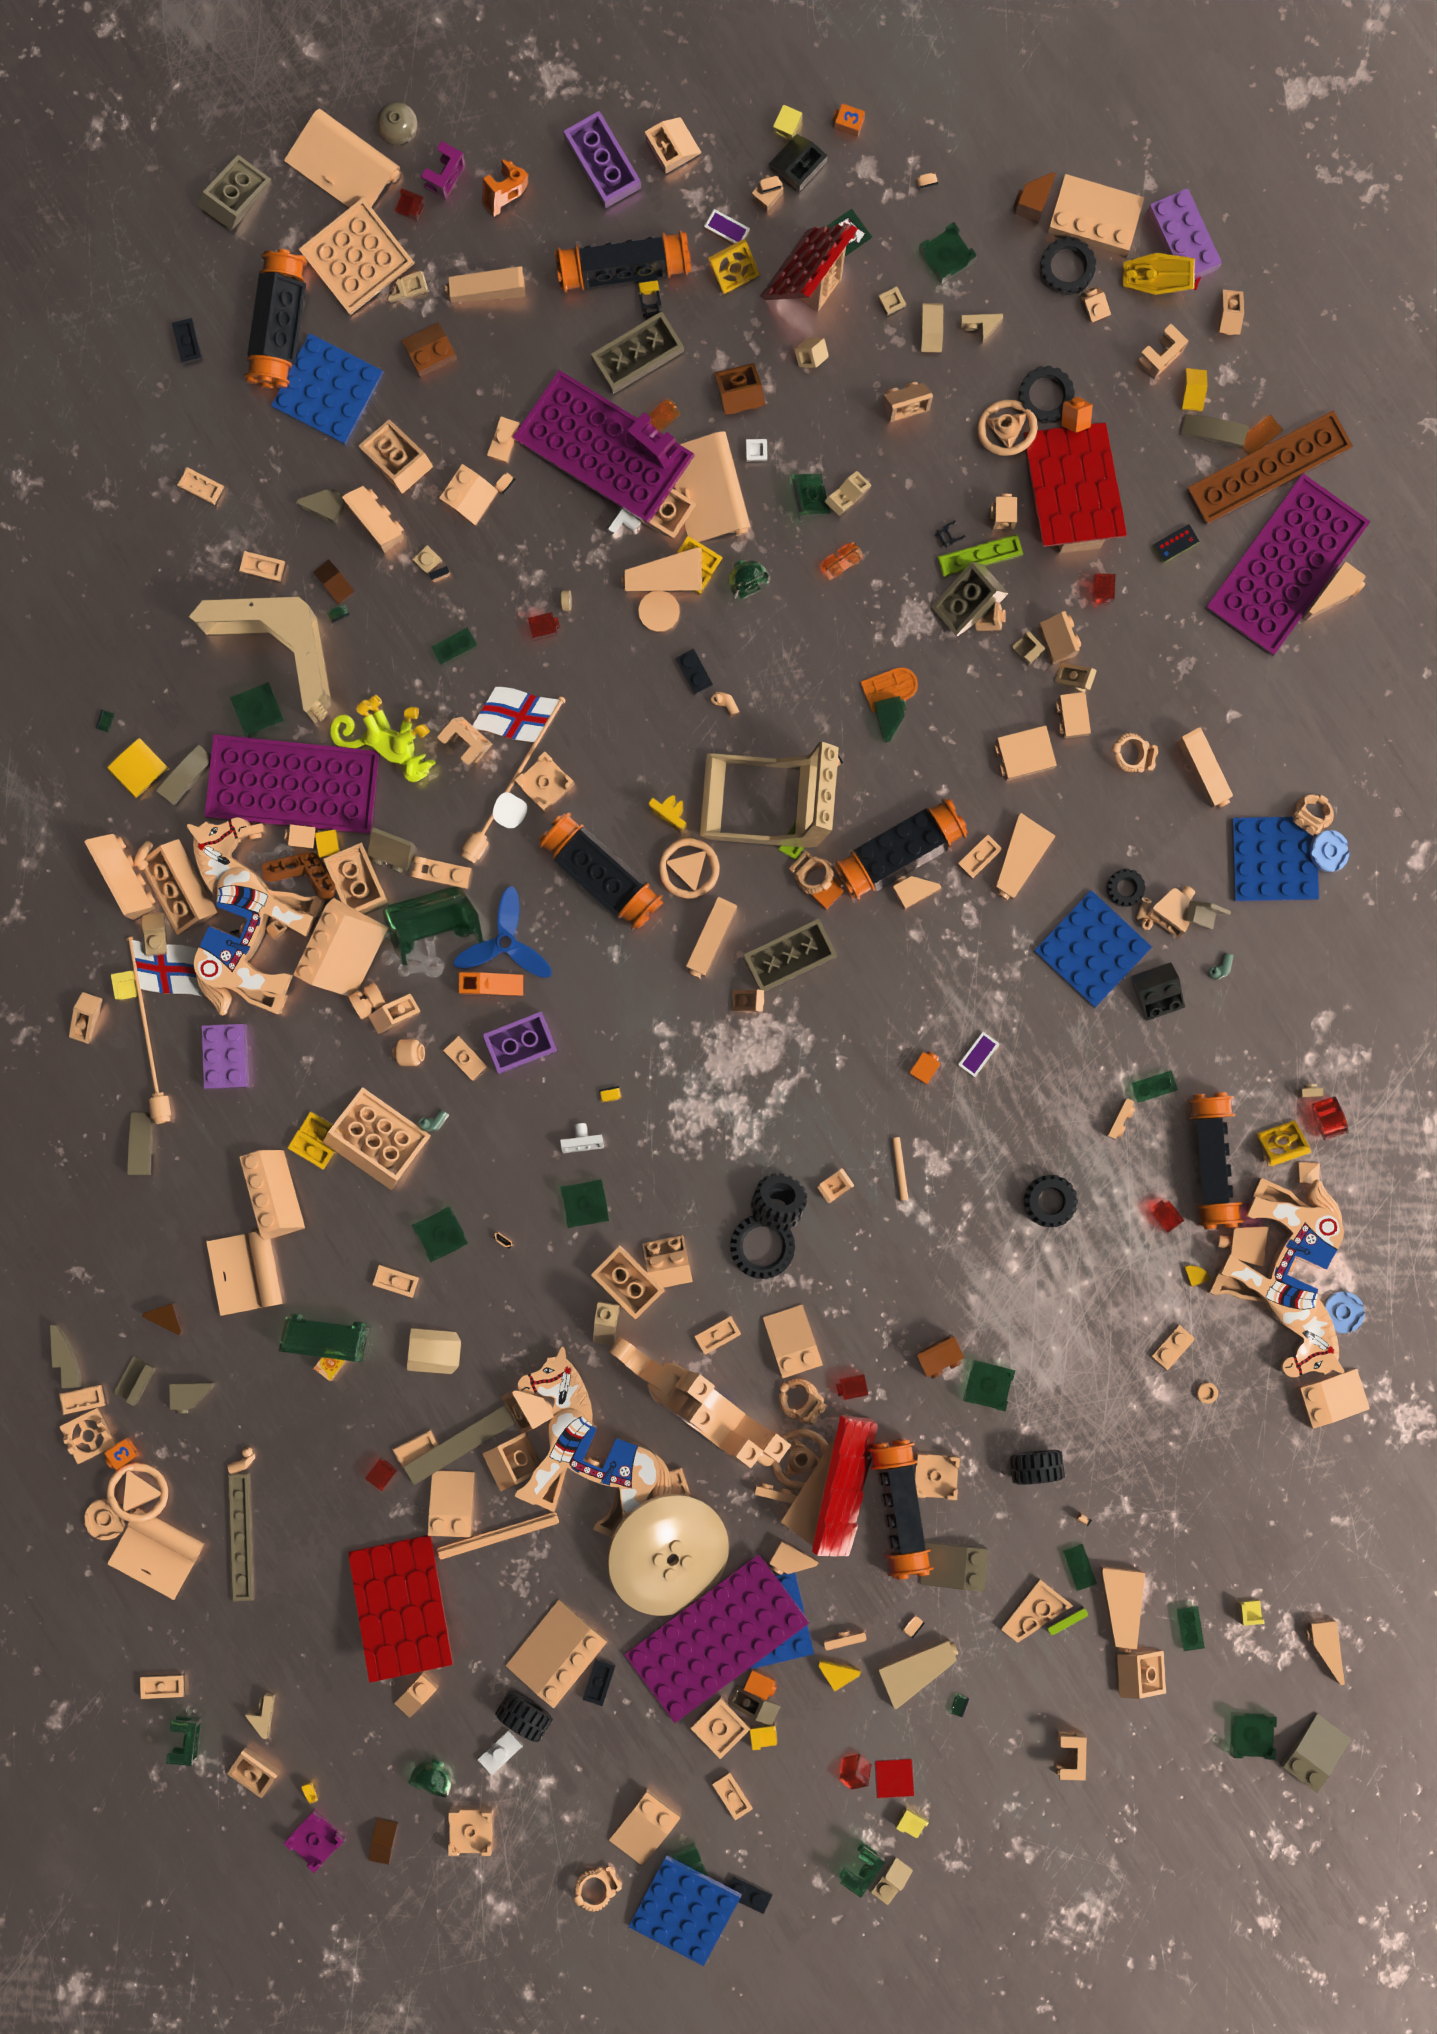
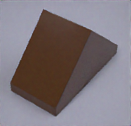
M329 559L313 571L338 604L355 592Z
M175 1303L145 1312L142 1315L143 1318L179 1336L184 1332Z
M377 1818L368 1861L390 1864L398 1822Z

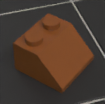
M1051 172L1025 184L1023 190L1019 189L1013 206L1017 208L1015 215L1037 223L1039 222L1056 173Z
M439 322L401 340L420 378L457 360L456 354Z
M755 363L714 372L725 415L736 414L739 411L757 409L765 405L762 384Z
M953 1335L915 1354L926 1377L931 1376L932 1379L943 1374L942 1369L948 1366L951 1369L962 1364L961 1360L964 1359V1355Z

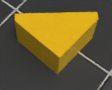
M1186 368L1182 410L1203 411L1208 386L1207 370Z
M823 1660L818 1662L819 1668L834 1692L859 1677L861 1670L858 1668Z

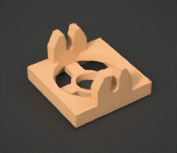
M99 1408L60 1426L64 1435L63 1441L68 1445L67 1450L70 1454H73L77 1464L116 1445ZM85 1420L96 1422L98 1428L88 1427ZM79 1424L82 1430L80 1437L72 1440L73 1430ZM85 1430L93 1431L94 1439L91 1442H86L83 1439ZM101 1433L104 1438L98 1448L95 1440L97 1435ZM82 1442L89 1444L92 1451H82L76 1445Z

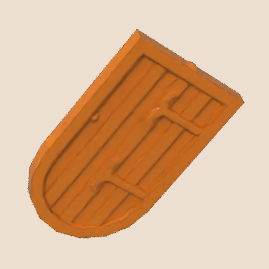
M902 667L891 669L860 682L872 713L908 700L915 694L918 686L915 674L911 670Z

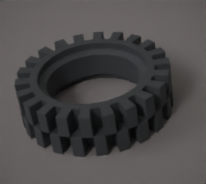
M752 1215L740 1222L732 1234L730 1241L732 1259L736 1266L750 1277L757 1279L775 1277L785 1271L794 1257V1236L790 1229L786 1230L783 1228V1231H778L777 1228H774V1231H776L782 1241L780 1257L768 1266L754 1265L746 1258L743 1252V1241L749 1231L764 1226L761 1225V1221L755 1219L756 1215Z

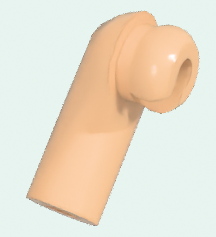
M715 692L711 696V702L714 705L726 707L730 716L739 713L730 694Z
M150 841L142 844L133 861L134 866H137L139 870H143L148 866V862L144 858L153 849V844Z
M1143 897L1136 917L1141 927L1148 930L1153 925V920L1147 916L1152 901Z
M251 1447L242 1449L241 1454L243 1457L241 1460L228 1464L227 1467L230 1474L248 1468L255 1458V1452H252Z

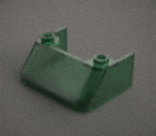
M449 887L394 903L383 909L384 920L388 927L394 951L403 966L407 965L406 954H409L415 948L414 941L452 930L454 934L460 937L474 934L477 941L483 943L478 913L460 887Z
M290 1313V1316L285 1317L279 1344L280 1352L353 1362H365L368 1360L372 1327H365L366 1323L353 1321V1325H342L302 1319L303 1315Z

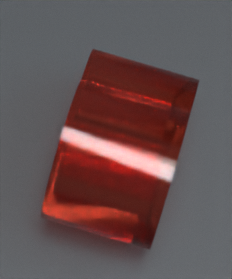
M1335 1096L1312 1103V1111L1324 1141L1349 1133L1344 1112Z

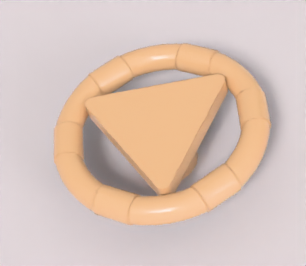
M1017 400L998 401L986 408L980 416L977 426L978 437L982 445L991 453L1001 456L1015 455L1028 448L1035 439L1038 429L1037 418L1033 412L1024 409L1022 402ZM1012 407L1024 412L1023 414H1003L1000 417L989 418L999 409ZM1028 417L1029 434L1025 440L1013 447ZM986 421L1006 448L994 445L987 439Z
M684 838L671 843L664 850L659 861L658 872L663 885L670 893L677 897L693 899L703 896L714 887L719 876L720 865L716 853L708 844L702 840ZM683 846H692L703 850L702 852L668 860L678 848ZM707 854L712 868L711 876L701 888L697 889L705 855ZM666 865L694 891L675 887L669 880Z
M803 1428L794 1429L781 1435V1438L785 1441L792 1439L786 1476L783 1474L779 1462L774 1461L771 1465L777 1479L785 1486L796 1490H802L806 1482L790 1480L788 1477L815 1468L821 1459L795 1437L800 1436L815 1440L820 1445L823 1455L829 1447L821 1435L815 1431Z
M143 1463L128 1464L115 1471L109 1479L106 1489L107 1502L111 1510L123 1520L136 1523L146 1522L160 1514L166 1506L168 1486L163 1475L154 1467ZM131 1471L146 1472L152 1475L160 1491L137 1477ZM126 1474L122 1510L114 1497V1488L120 1478ZM160 1497L153 1510L148 1513L129 1514L126 1512Z

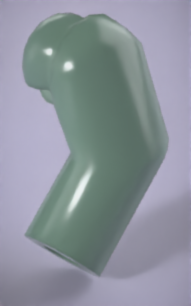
M1224 953L1221 964L1209 969V976L1214 980L1227 976L1230 973L1234 955Z
M440 1109L434 1118H420L418 1126L425 1132L437 1131L448 1117V1114Z

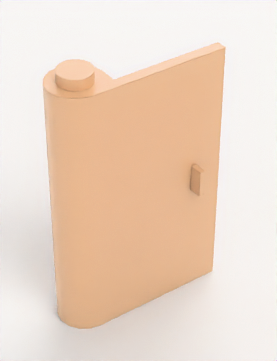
M321 109L316 110L284 160L349 208L361 198H364L372 207L386 184L396 182L401 175L399 171L400 166Z
M716 432L680 444L695 455L675 484L676 491L696 503V506L684 523L687 535L698 542H702L727 533H735L736 536L747 534V530L751 527L726 432Z

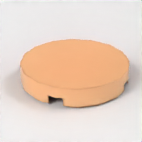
M652 591L645 595L638 609L642 624L653 632H666L678 622L680 615L677 600L665 591Z
M101 1498L92 1502L84 1515V1525L88 1533L99 1540H111L119 1536L127 1523L126 1520L118 1517L111 1510L107 1498ZM117 1501L119 1507L123 1510V1506Z

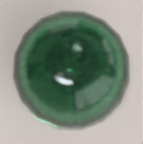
M740 560L734 564V568L728 577V584L734 597L737 599L739 595L743 599L760 591V585L763 583L767 585L771 577L767 569L758 561Z
M432 1759L431 1763L422 1762L418 1764L412 1771L408 1783L419 1790L422 1788L428 1791L427 1793L446 1798L452 1781L449 1771L443 1767L444 1763Z

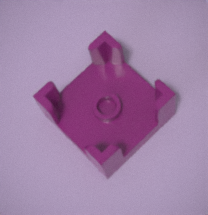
M441 141L437 147V150L442 153L440 162L445 164L441 175L426 168L421 175V179L426 181L424 184L425 189L446 200L466 163L463 152Z
M643 412L627 431L636 446L662 468L666 469L681 452V449L673 445L676 439L669 432H666L656 442L653 438L658 431L649 423L651 417Z
M315 1809L283 1844L290 1851L294 1849L308 1863L307 1867L315 1873L335 1849L344 1842L345 1837Z

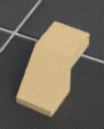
M922 303L921 352H942L943 303Z
M856 471L824 502L840 516L872 485Z

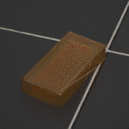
M1270 414L1247 432L1242 448L1250 455L1283 432V429Z

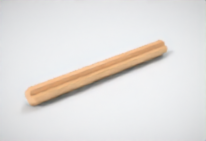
M556 1512L548 1513L438 1547L437 1553L441 1560L556 1525L559 1523V1518Z

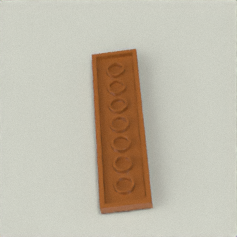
M1333 410L1189 486L1187 490L1204 522L1208 525L1303 473L1346 452L1353 445Z

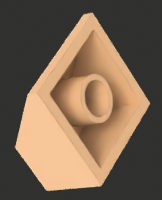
M462 464L439 499L443 505L473 525H476L498 493V490L480 475Z
M672 489L649 524L641 519L640 521L658 533L674 539L693 511L696 503Z
M516 1390L501 1396L521 1433L532 1430L554 1417L552 1406L544 1398Z
M526 1432L482 1453L500 1492L530 1478L541 1463Z
M1164 1651L1129 1652L1117 1655L1120 1697L1140 1699L1166 1693Z

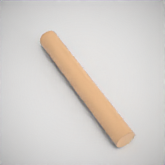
M900 1137L891 1138L900 1200H907L908 1193Z

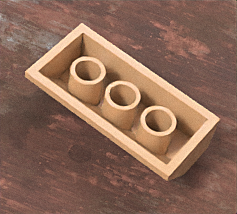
M179 839L160 845L144 858L148 862V866L143 871L177 935L207 921L217 913Z
M259 1150L240 1156L259 1232L263 1239L266 1241L304 1229V1221L284 1150Z

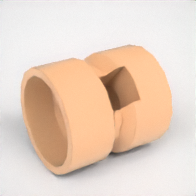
M375 982L364 987L363 992L357 991L348 996L361 1020L372 1014V1010H377L387 1004Z

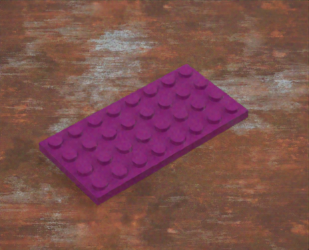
M561 370L554 376L513 436V439L647 524H649L695 457L693 452L675 442L673 445L678 446L681 452L666 469L662 468L634 444L627 431L638 418ZM658 431L653 439L658 442L664 434Z
M1303 473L1206 608L1274 656L1371 521Z
M213 734L204 817L222 820L243 818L252 823L282 826L298 825L315 827L322 830L371 834L380 753L374 750Z
M758 1554L628 1651L625 1656L673 1722L676 1723L808 1625L810 1621L761 1555Z

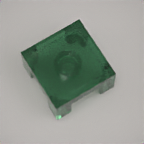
M955 222L945 228V232L931 241L927 239L919 245L918 251L940 284H943L975 263L977 258L972 248L969 250L960 237V230Z
M269 682L230 697L247 738H253L257 736L258 732L270 727H280L287 724L275 698L272 685Z
M602 1179L560 1187L568 1228L610 1221Z
M451 1206L412 1225L427 1252L426 1255L430 1263L470 1244Z
M973 1360L963 1401L1006 1412L1007 1397L1016 1370Z
M1231 1712L1230 1755L1233 1758L1243 1759L1244 1756L1276 1760V1749L1273 1745L1274 1727H1277V1717L1274 1714Z
M176 1715L175 1720L170 1721L171 1732L186 1733L183 1738V1747L185 1748L174 1747L172 1753L167 1754L166 1764L192 1766L197 1761L202 1718Z
M863 1841L857 1850L860 1852L859 1858L868 1864L863 1865L858 1873L859 1877L846 1868L839 1874L840 1884L860 1898L885 1864L884 1856Z

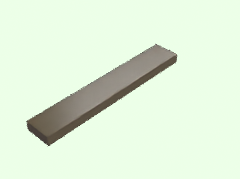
M504 1405L403 1468L415 1485L516 1422L507 1406Z
M250 1473L228 1474L232 1601H253Z

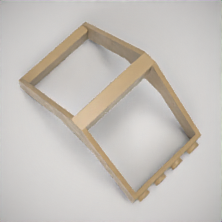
M299 597L201 601L189 617L206 635L270 633L290 649L295 655L303 710L315 724L325 719L328 714L327 709L331 706L318 620L306 602Z
M819 742L810 755L778 759L707 754L700 836L719 841L804 848L818 847L832 831L839 747ZM726 763L800 769L795 834L759 836L720 832Z

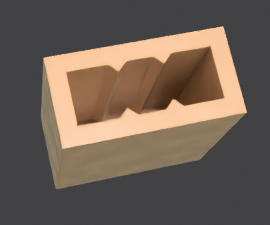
M1046 725L999 737L996 740L997 744H994L996 756H1000L1002 764H999L1002 776H1006V780L1046 771L1057 766Z

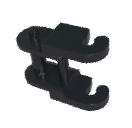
M656 291L658 301L650 305L643 303L642 294H639L641 309L645 311L643 317H646V320H648V317L655 316L661 312L659 308H662L659 291ZM657 306V311L647 312V308Z
M957 520L942 527L943 530L936 531L935 537L939 536L943 543L941 548H948L950 543L953 546L966 538V535L957 539L952 537L949 527L956 524ZM947 532L951 540L946 542L943 533Z

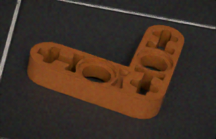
M305 852L268 861L261 867V877L265 881L274 882L304 874L318 898L329 900L335 895V883L319 856L313 852ZM293 865L295 868L288 869L285 866ZM314 874H321L322 877L316 878V877H313L312 875H314Z

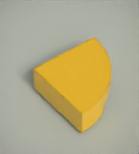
M1184 1267L1191 1287L1211 1280L1210 1275L1200 1267Z
M312 1782L304 1783L302 1790L307 1801L310 1804L317 1802L318 1798Z

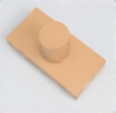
M500 417L487 456L507 463L515 443L513 436L521 424Z

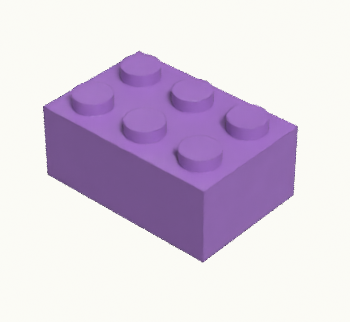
M542 1011L483 1034L499 1075L558 1052Z
M247 1025L202 1026L204 1089L249 1088Z

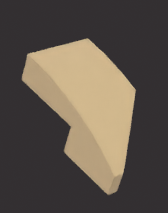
M419 271L402 277L401 280L398 279L397 285L392 295H389L388 300L389 302H395L429 292L424 273Z

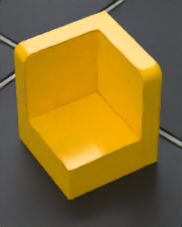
M336 830L315 833L320 858L329 857L341 852Z
M775 1723L772 1726L768 1724L750 1726L752 1751L761 1750V1747L777 1745Z

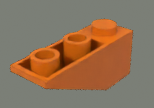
M459 972V994L523 996L524 975Z

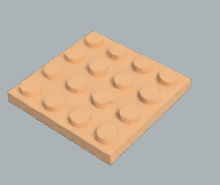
M361 198L299 248L300 252L306 257L307 261L350 315L415 264L364 198Z

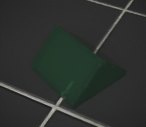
M822 474L791 475L790 482L799 521L831 514L829 505L824 502L827 499Z

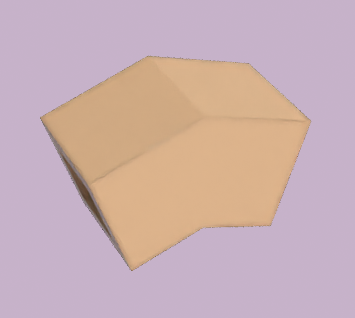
M275 920L270 923L266 930L276 940L285 933L288 927Z

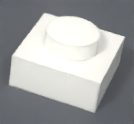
M746 439V462L767 461V439Z

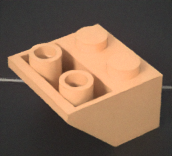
M681 117L662 121L645 131V140L665 174L701 154Z
M1066 611L1040 622L1038 627L1052 665L1076 657L1080 651L1081 642L1078 635L1073 633L1072 627H1074L1072 617L1070 615L1067 616Z
M683 1235L642 1243L647 1272L662 1288L693 1282Z

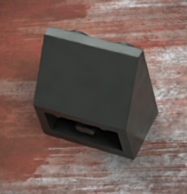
M796 134L769 163V166L800 192L827 163L828 155L812 141Z
M1171 962L1132 976L1135 992L1146 1021L1185 1008L1180 978Z

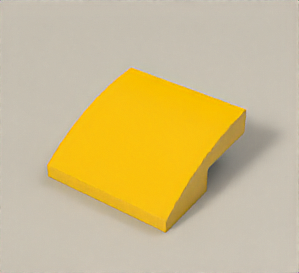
M687 536L676 554L694 548H702V590H691L700 596L723 557L690 536Z
M140 738L107 767V770L135 799L168 769Z
M311 1111L300 1130L297 1131L288 1149L324 1170L336 1152L323 1143L333 1124Z

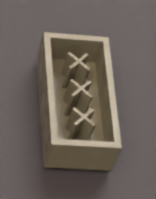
M661 311L591 353V359L612 394H615L683 353L684 346Z
M817 919L744 954L743 957L759 990L766 992L837 958V954L820 919Z

